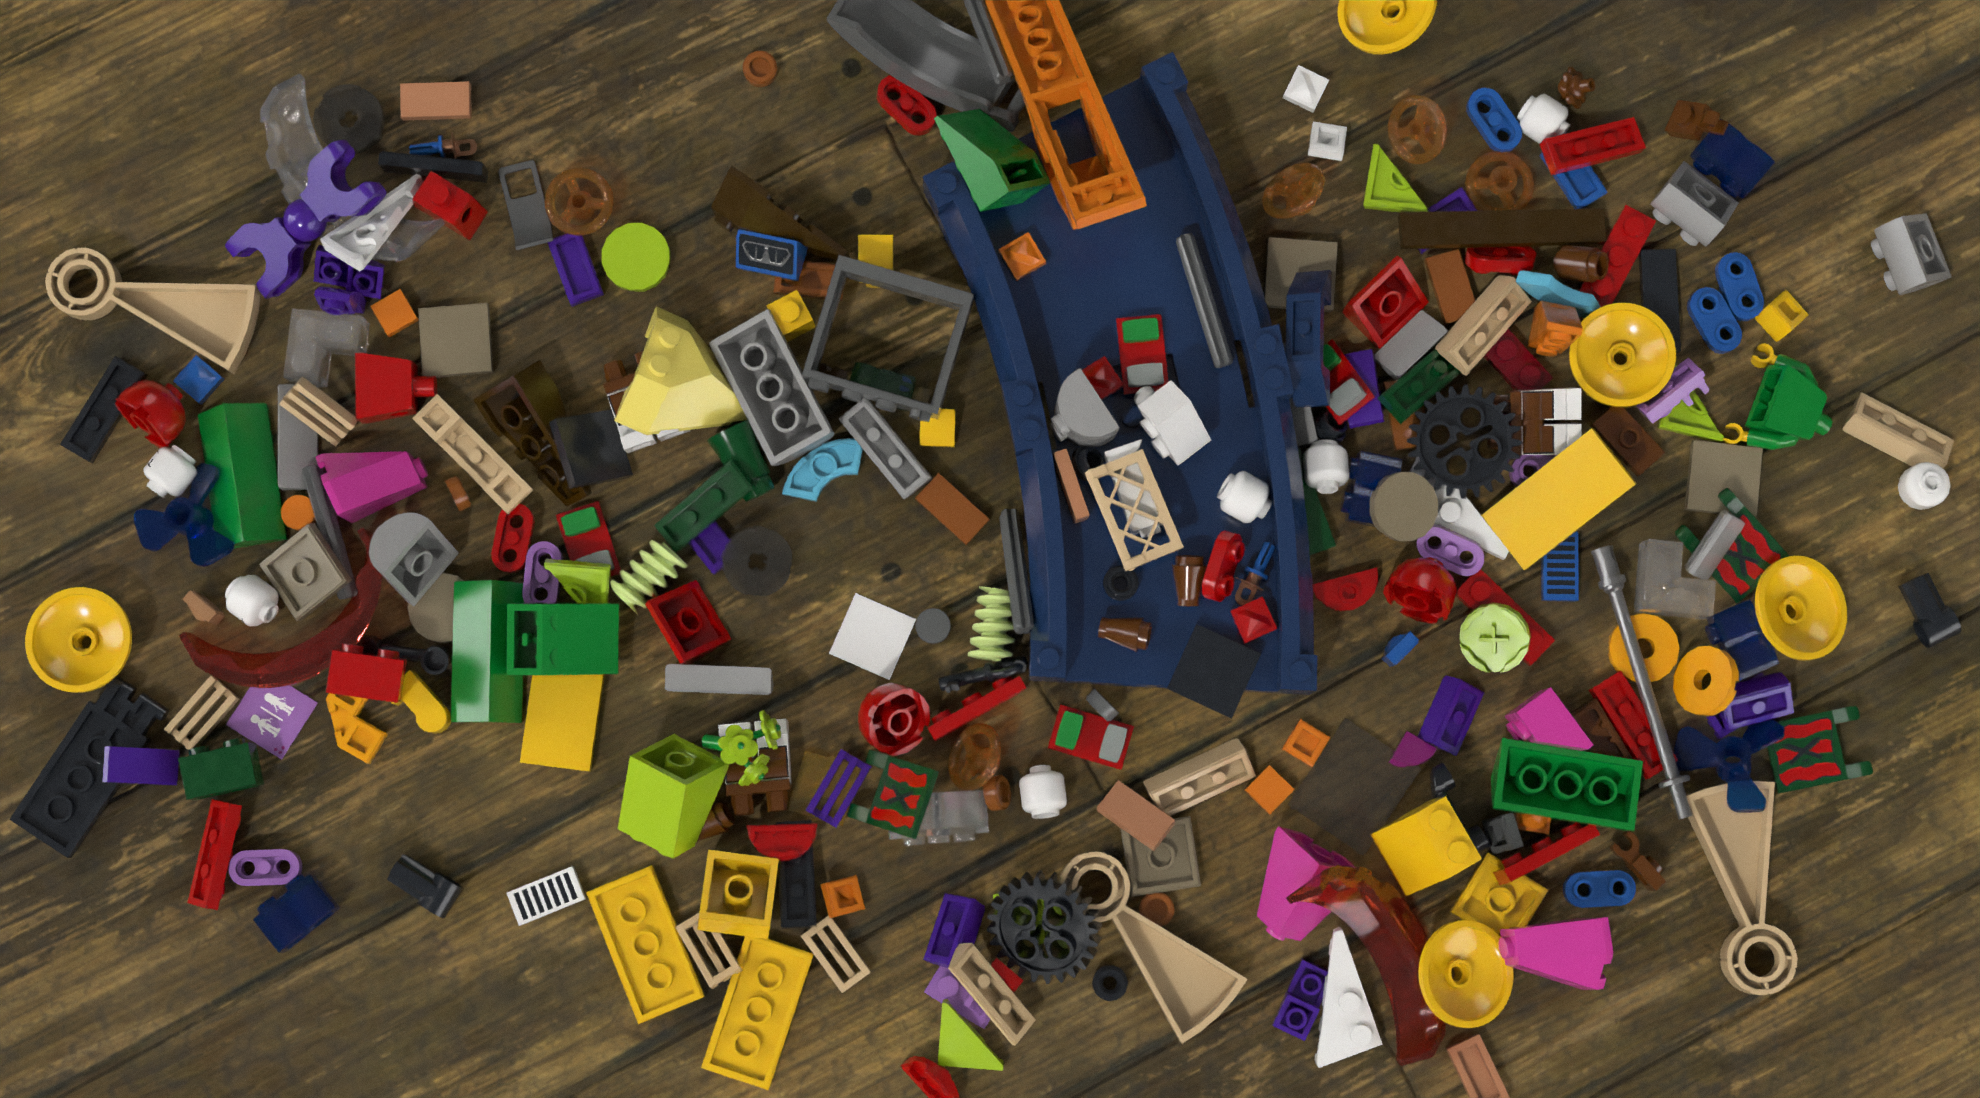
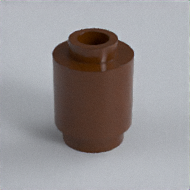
M1564 245L1554 257V269L1561 279L1593 283L1596 280L1604 279L1608 271V256L1598 248Z

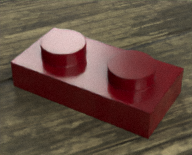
M1509 329L1506 330L1484 356L1514 391L1542 389L1553 379L1548 371Z

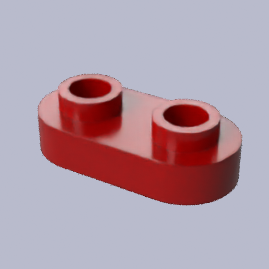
M891 75L881 80L877 89L879 105L910 134L921 136L929 133L935 125L934 118L937 116L932 103L920 92L905 85ZM890 92H896L900 96V98L897 100H891L888 97V94ZM919 115L923 117L924 122L920 124L915 123L912 117Z
M1529 246L1467 248L1465 263L1474 272L1479 274L1501 272L1518 276L1519 271L1533 270L1536 252Z
M522 504L516 506L509 514L502 509L498 516L491 558L494 565L505 573H516L525 567L526 555L531 546L535 518L531 510ZM516 516L523 518V525L519 528H513L512 520ZM509 550H515L517 553V557L513 562H507L505 559V555Z
M1224 530L1217 536L1202 582L1204 598L1221 602L1232 593L1235 570L1245 552V545L1239 534Z

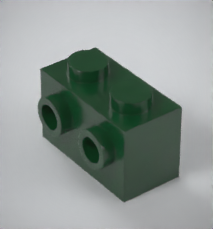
M244 738L224 741V748L210 751V746L189 749V756L178 758L186 800L197 801L264 785L257 745L249 742L245 743Z

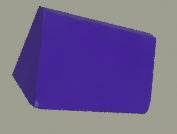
M1781 672L1736 683L1734 690L1737 692L1734 700L1725 710L1720 712L1726 731L1794 713L1791 684Z
M1447 675L1444 676L1419 731L1418 738L1438 749L1457 756L1485 692L1461 679Z
M945 893L923 960L948 968L955 949L959 944L975 943L985 912V906L973 898Z

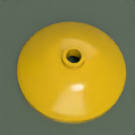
M1339 0L1338 22L1344 36L1356 48L1371 54H1389L1409 46L1424 33L1433 19L1437 0ZM1399 11V13L1392 18L1393 13Z
M1614 303L1598 308L1581 322L1583 327L1582 335L1570 345L1569 362L1576 382L1588 396L1605 405L1631 407L1652 399L1668 383L1675 367L1676 347L1669 328L1657 314L1640 305ZM1618 353L1624 354L1627 359L1626 363L1622 365L1617 364L1614 361V355Z
M1789 556L1779 559L1768 566L1761 575L1755 593V610L1759 625L1768 641L1782 654L1803 661L1821 658L1833 651L1841 641L1847 624L1845 597L1834 575L1818 561L1805 556Z
M86 587L64 589L44 600L33 613L25 636L26 654L34 672L46 684L58 690L71 693L93 691L112 681L125 666L132 646L131 625L120 604L109 595ZM90 637L91 645L84 649L82 641L84 638Z
M1458 920L1443 925L1428 939L1420 957L1418 971L1423 998L1430 1010L1440 1020L1455 1027L1475 1028L1489 1023L1504 1009L1512 991L1513 967L1505 965L1504 958L1500 954L1498 944L1501 937L1492 928L1481 922ZM1452 968L1455 971V976L1453 979L1451 976Z

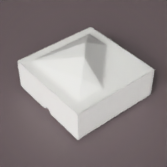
M1298 65L1283 95V99L1313 113L1329 79Z
M1313 121L1308 156L1342 161L1347 127Z

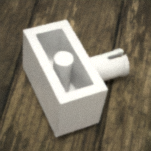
M1171 380L1156 392L1150 386H1144L1136 392L1134 401L1144 417L1140 424L1147 434L1154 439L1151 443L1163 459L1169 456L1177 465H1180L1211 441L1192 402Z

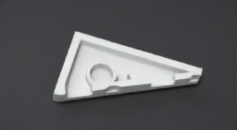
M415 174L387 193L384 199L369 214L353 216L322 237L320 240L325 250L359 272L363 270L412 207V199L423 183L421 176Z
M1418 457L1415 459L1410 472H1414L1423 477L1427 472L1425 469L1415 471L1413 469V467L1420 462V459ZM1432 478L1428 482L1434 487L1436 480ZM1446 485L1435 491L1438 498V515L1434 524L1444 526L1476 541L1481 545L1483 551L1502 560L1506 558L1509 550L1467 497L1466 499H1461L1459 489H1455L1451 497L1446 496Z
M1341 927L1333 929V936L1329 945L1328 954L1330 959L1322 998L1323 1012L1319 1021V1043L1314 1059L1318 1068L1383 1045Z

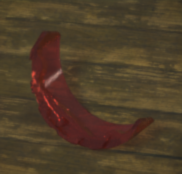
M364 527L357 531L366 546L364 567L356 577L358 595L350 599L340 615L323 631L297 646L281 651L260 654L229 651L205 642L195 634L183 632L179 637L194 664L206 673L226 682L253 688H277L294 685L314 678L322 670L329 668L332 650L341 649L342 643L356 645L368 628L378 604L382 575L373 566L369 557V547L373 537L372 532Z
M1336 865L1323 870L1287 896L1286 899L1289 904L1295 902L1313 903L1336 914L1357 934L1369 951L1381 974L1390 999L1396 1030V1060L1399 1065L1404 1066L1432 1058L1445 1036L1446 1023L1430 1010L1423 998L1418 970L1420 957L1428 937L1419 919L1411 912L1409 904L1388 881L1381 883L1374 878L1372 871L1365 867L1353 868Z

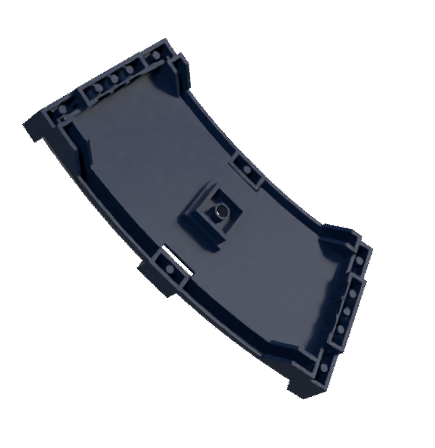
M1171 52L1143 66L1139 79L1102 97L1144 193L1146 207L1073 230L1065 212L1057 201L1051 184L1023 203L980 212L954 161L923 176L924 194L939 222V227L960 269L963 270L970 291L974 294V301L999 378L1016 455L1025 514L1030 573L1029 591L1034 627L1030 633L1029 681L1167 689L1193 629L1198 624L1261 653L1244 692L1310 695L1317 691V655H1314L1313 581L1310 568L1308 526L1301 466L1289 402L1294 394L1279 324L1272 326L1254 260L1236 208L1219 168L1220 165L1186 92L1188 80L1174 53ZM1082 107L1051 122V127L1053 130H1056L1064 148L1069 165L1096 156L1087 131ZM1033 132L1019 138L1020 141L1036 153L1044 169ZM1029 232L1046 260V264L1015 281L998 249ZM1187 233H1192L1195 236L1233 357L1232 364L1223 368H1216L1214 366L1176 245V238ZM1161 314L1168 381L1171 380L1190 399L1211 441L1180 465H1177L1169 456L1163 459L1153 447L1151 441L1154 439L1147 434L1140 424L1144 417L1134 401L1135 394L1124 395L1122 387L1102 400L1118 424L1119 430L1112 441L1100 447H1095V449L1099 451L1103 458V463L1106 464L1104 452L1142 439L1139 450L1143 449L1184 546L1183 549L1136 567L1133 571L1136 573L1139 581L1137 592L1128 600L1116 601L1105 593L1103 579L1108 570L1122 565V561L1089 482L1080 479L1077 475L1076 477L1090 516L1085 521L1073 523L1054 468L1052 454L1067 449L1072 461L1074 450L1080 446L1072 444L1067 439L1060 442L1054 435L1057 449L1051 450L1044 409L1037 383H1043L1051 420L1054 417L1055 404L1063 382L1079 368L1083 370L1105 356L1122 381L1116 318ZM1240 340L1255 404V407L1252 408L1248 406L1234 341ZM1246 471L1268 484L1270 489L1268 499L1272 500V505L1263 519L1256 517L1251 523H1242L1221 510V500L1217 498V494L1223 482L1231 473L1236 475L1238 472ZM1107 475L1098 480L1104 495L1110 498L1115 486L1111 476ZM1116 492L1113 499L1120 502ZM1111 503L1110 509L1119 529L1124 531L1127 524L1124 511L1121 507ZM1163 525L1160 526L1161 532L1153 535L1150 542L1159 546L1170 542ZM1226 530L1239 534L1245 545V552L1235 570L1232 593L1225 597L1223 601L1217 602L1204 598L1201 588L1199 606H1178L1172 564H1175V555L1204 556V565H1208L1215 540L1220 532ZM1140 533L1135 534V536H1138V537L1141 538ZM1126 536L1124 537V543L1130 557L1142 553L1145 544ZM1264 542H1270L1260 563L1262 565L1271 544L1275 545L1276 548L1264 571L1268 579L1261 580L1258 587L1264 591L1257 589L1252 601L1260 597L1264 598L1277 626V630L1244 644L1230 611L1242 606L1236 602L1235 594L1241 583L1239 579L1246 580L1249 574L1245 571L1246 566L1253 568ZM1148 546L1146 551H1149L1154 548ZM1119 577L1114 580V586L1118 590H1124L1127 587V582L1124 578ZM1244 588L1240 597L1248 600L1251 590ZM1144 617V621L1152 623L1148 649H1139L1138 652H1135L1107 639L1098 638L1101 618Z

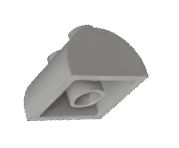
M1683 161L1650 205L1655 208L1652 213L1659 222L1669 225L1672 221L1683 229L1680 232V236L1685 242L1692 246H1696L1700 242L1706 247L1724 228L1739 203Z
M1927 213L1901 216L1874 230L1877 238L1871 241V247L1878 259L1885 258L1889 271L1884 272V280L1889 290H1897L1899 295H1904L1951 278Z
M1081 368L1070 374L1063 382L1057 397L1054 417L1051 418L1052 423L1049 424L1052 432L1060 442L1067 439L1072 444L1080 447L1095 448L1107 444L1115 438L1119 430L1118 424Z
M402 513L385 521L375 530L369 547V557L373 566L412 606L416 605L459 554L428 518L418 513Z

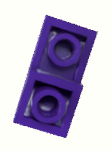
M318 245L313 282L346 287V290L360 292L365 297L381 299L385 265L371 259L367 266L359 272L326 251L324 246Z
M321 286L315 290L314 294L320 309H323L326 313L332 315L364 314L367 301L360 292Z
M1368 349L1344 354L1375 396L1373 400L1348 418L1350 428L1385 422L1383 405L1377 399L1381 395V391L1378 386L1373 350Z
M105 746L103 782L177 785L179 750Z
M1301 958L1272 1026L1303 1041L1306 1040L1320 1011L1325 976L1328 974L1327 969Z

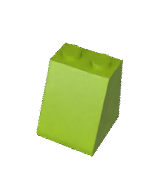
M675 734L631 755L618 830L630 835L632 839L656 849L663 856L672 859L690 850L696 845L727 773L729 764L723 762L720 757Z

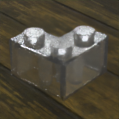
M292 308L283 377L292 384H295L303 376L315 386L327 387L331 354L355 356V353H366L370 323L361 315H332L322 311Z
M1647 539L1639 543L1634 613L1694 619L1712 617L1714 613L1716 581L1681 577L1683 542Z
M983 790L933 792L916 840L888 831L889 840L903 839L904 846L925 844V837H928V844L950 842L949 835H953L954 842L975 841V834L989 833L987 805L984 800Z

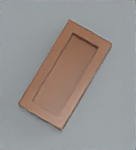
M470 82L400 84L402 120L471 119Z
M1063 449L1052 454L1054 468L1073 523L1085 521L1089 518L1090 514L1068 451Z
M1119 780L1097 806V812L1153 851L1156 850L1175 825V819Z
M1477 1033L1446 1048L1469 1098H1510L1480 1034Z

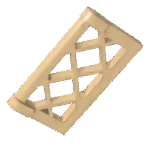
M1143 449L1096 468H1091L1085 472L1125 572L1132 571L1136 567L1184 548ZM1137 463L1144 483L1141 484L1124 477L1123 474L1126 467ZM1121 470L1120 475L1114 473L1116 471ZM1107 475L1118 479L1110 498L1104 495L1098 480ZM1120 481L1141 488L1134 507L1113 499ZM1144 490L1148 491L1158 512L1157 517L1137 509ZM1111 503L1131 511L1124 531L1119 529L1110 509ZM1134 513L1155 521L1147 540L1127 532ZM1158 523L1164 526L1170 541L1161 546L1150 542ZM1125 536L1145 544L1141 554L1130 557L1124 543ZM1148 546L1154 548L1149 551H1146Z

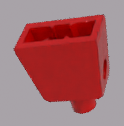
M432 171L427 175L412 199L415 208L469 241L488 214V211L473 196ZM469 208L468 216L462 221L463 214Z
M355 353L356 419L361 423L368 424L418 413V397H434L437 394L436 376H418V367L412 360Z

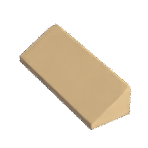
M1498 275L1435 346V349L1463 375L1467 376L1532 302L1531 299L1516 283L1514 277Z
M1862 392L1858 395L1843 426L1844 432L1910 466L1930 462L1944 468L1954 443L1953 439Z
M1236 738L1146 779L1143 784L1153 805L1167 815L1172 816L1256 777L1244 746Z
M973 943L958 945L948 969L1008 1041L1015 1046L1036 1019Z

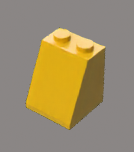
M1446 796L1429 800L1370 834L1405 896L1446 880L1482 860Z

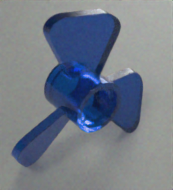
M201 463L196 467L197 475L191 483L189 499L179 497L172 500L167 505L165 512L139 509L134 514V524L142 546L150 551H158L177 534L187 537L192 563L206 567L230 554L234 549V542L212 529L214 523L213 514L208 508L202 506L217 482L220 471L216 466Z
M1770 719L1749 725L1742 738L1729 736L1721 739L1716 744L1690 726L1684 727L1677 735L1674 754L1678 759L1676 761L1677 768L1680 771L1715 767L1717 775L1725 782H1728L1726 798L1727 805L1732 811L1737 813L1762 812L1766 808V798L1749 776L1752 769L1751 754L1780 741L1785 735V729L1781 724ZM1735 756L1739 757L1741 761L1729 763L1725 759Z

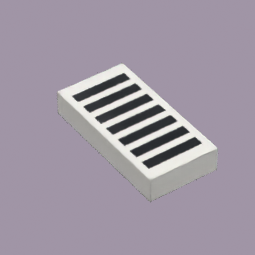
M574 866L507 892L519 926L586 899Z

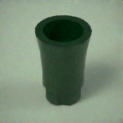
M749 420L736 424L707 440L723 465L735 459L756 487L743 497L745 502L764 495L775 488L771 477L768 475L770 470L763 458Z

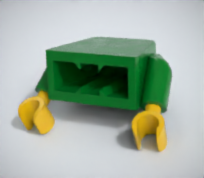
M1759 344L1756 349L1765 353L1767 359L1752 356L1751 363L1757 368H1767L1745 424L1750 430L1749 432L1743 431L1740 425L1730 423L1725 428L1735 429L1738 432V438L1736 440L1723 438V442L1736 445L1740 441L1747 442V446L1776 450L1795 446L1798 440H1810L1814 432L1819 435L1828 433L1833 420L1830 416L1822 413L1827 396L1818 387V382L1809 366L1784 354L1774 355V350L1769 344Z

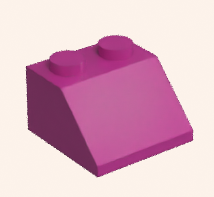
M1551 687L1536 692L1505 715L1509 722L1506 724V728L1515 740L1579 751L1588 750L1593 746V743Z

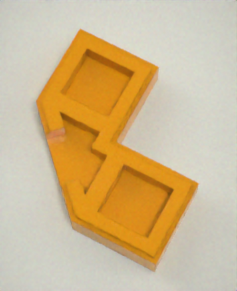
M329 693L326 697V702L331 714L337 746L365 763L371 764L388 733L358 717L368 699Z

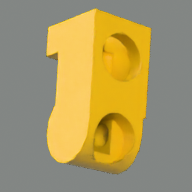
M409 670L404 676L401 701L391 703L399 706L404 702L416 715V723L422 730L434 734L442 733L447 730L451 723L449 709L416 672Z

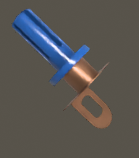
M451 132V139L444 140L443 135H438L437 142L410 145L409 153L413 155L440 153L442 158H446V153L454 152L456 159L459 156L474 154L477 150V144L473 139L455 141L454 134ZM470 143L471 149L469 151H460V144Z
M1264 542L1253 568L1246 566L1245 571L1249 573L1246 580L1239 579L1241 583L1235 594V600L1240 605L1251 602L1257 589L1264 591L1258 586L1262 579H1268L1264 571L1276 548L1275 545L1271 544L1262 565L1260 563L1270 542ZM1244 588L1251 590L1248 600L1240 597Z

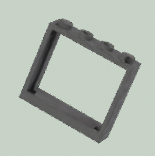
M838 255L802 376L809 382L808 387L817 391L828 393L829 388L842 391V397L851 401L861 403L862 399L866 398L876 401L875 407L885 411L895 412L896 408L910 411L909 417L919 421L929 422L930 418L938 420L973 306L974 294ZM846 278L959 310L931 404L818 371Z

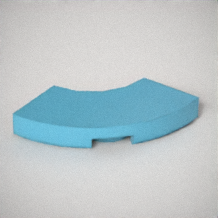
M1524 270L1518 273L1516 283L1525 292L1539 301L1575 307L1578 316L1586 318L1590 313L1601 308L1593 294L1580 292L1563 285L1552 275Z
M854 438L838 439L822 444L798 461L785 482L782 494L817 502L822 489L831 480L843 475H858L863 453L862 447Z

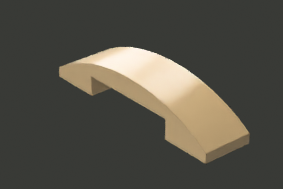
M438 394L412 418L507 514L533 491L506 461Z

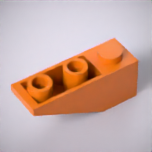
M1540 301L1534 308L1527 347L1535 348L1536 353L1543 356L1555 357L1557 353H1563L1582 335L1583 327L1576 308Z

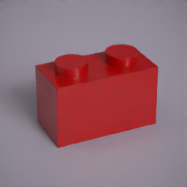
M342 643L341 649L332 650L326 693L395 703L401 701L407 659L399 658V651L378 649L377 655L363 653L364 646Z

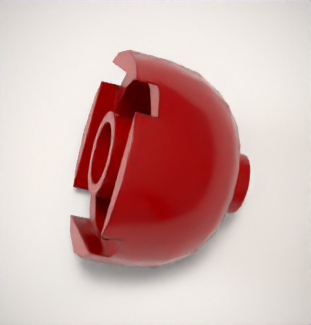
M153 380L138 381L126 388L115 399L117 400L115 402L117 409L135 430L140 427L149 435L144 438L159 448L170 445L181 433L186 422L185 409L180 402L183 396L170 383L164 386Z
M1432 557L1407 559L1395 567L1383 591L1390 605L1395 601L1404 607L1400 610V613L1416 621L1430 624L1437 623L1441 617H1443L1444 621L1448 619L1457 593L1453 576L1444 567L1442 562Z
M888 683L875 687L862 700L858 711L859 730L864 739L880 752L893 756L908 753L916 747L923 739L920 734L923 731L924 725L928 727L930 722V709L925 698L909 686L897 683Z

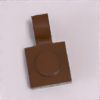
M1678 100L1665 131L1671 137L1699 141L1703 132L1724 135L1729 122L1719 120L1721 114L1713 111L1707 104Z
M1624 832V836L1630 842L1629 848L1624 851L1616 843H1612L1610 845L1611 851L1624 860L1628 869L1648 891H1657L1667 882L1660 875L1663 872L1662 867L1651 856L1648 855L1645 858L1639 854V840L1633 832Z

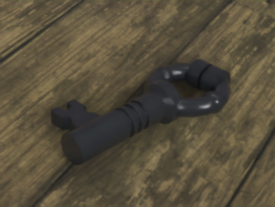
M1019 655L1015 658H1005L1001 662L994 664L988 662L983 667L940 677L938 678L941 691L946 690L947 693H950L953 690H960L961 686L985 680L993 682L999 678H1007L1017 673H1024L1028 661L1026 657Z

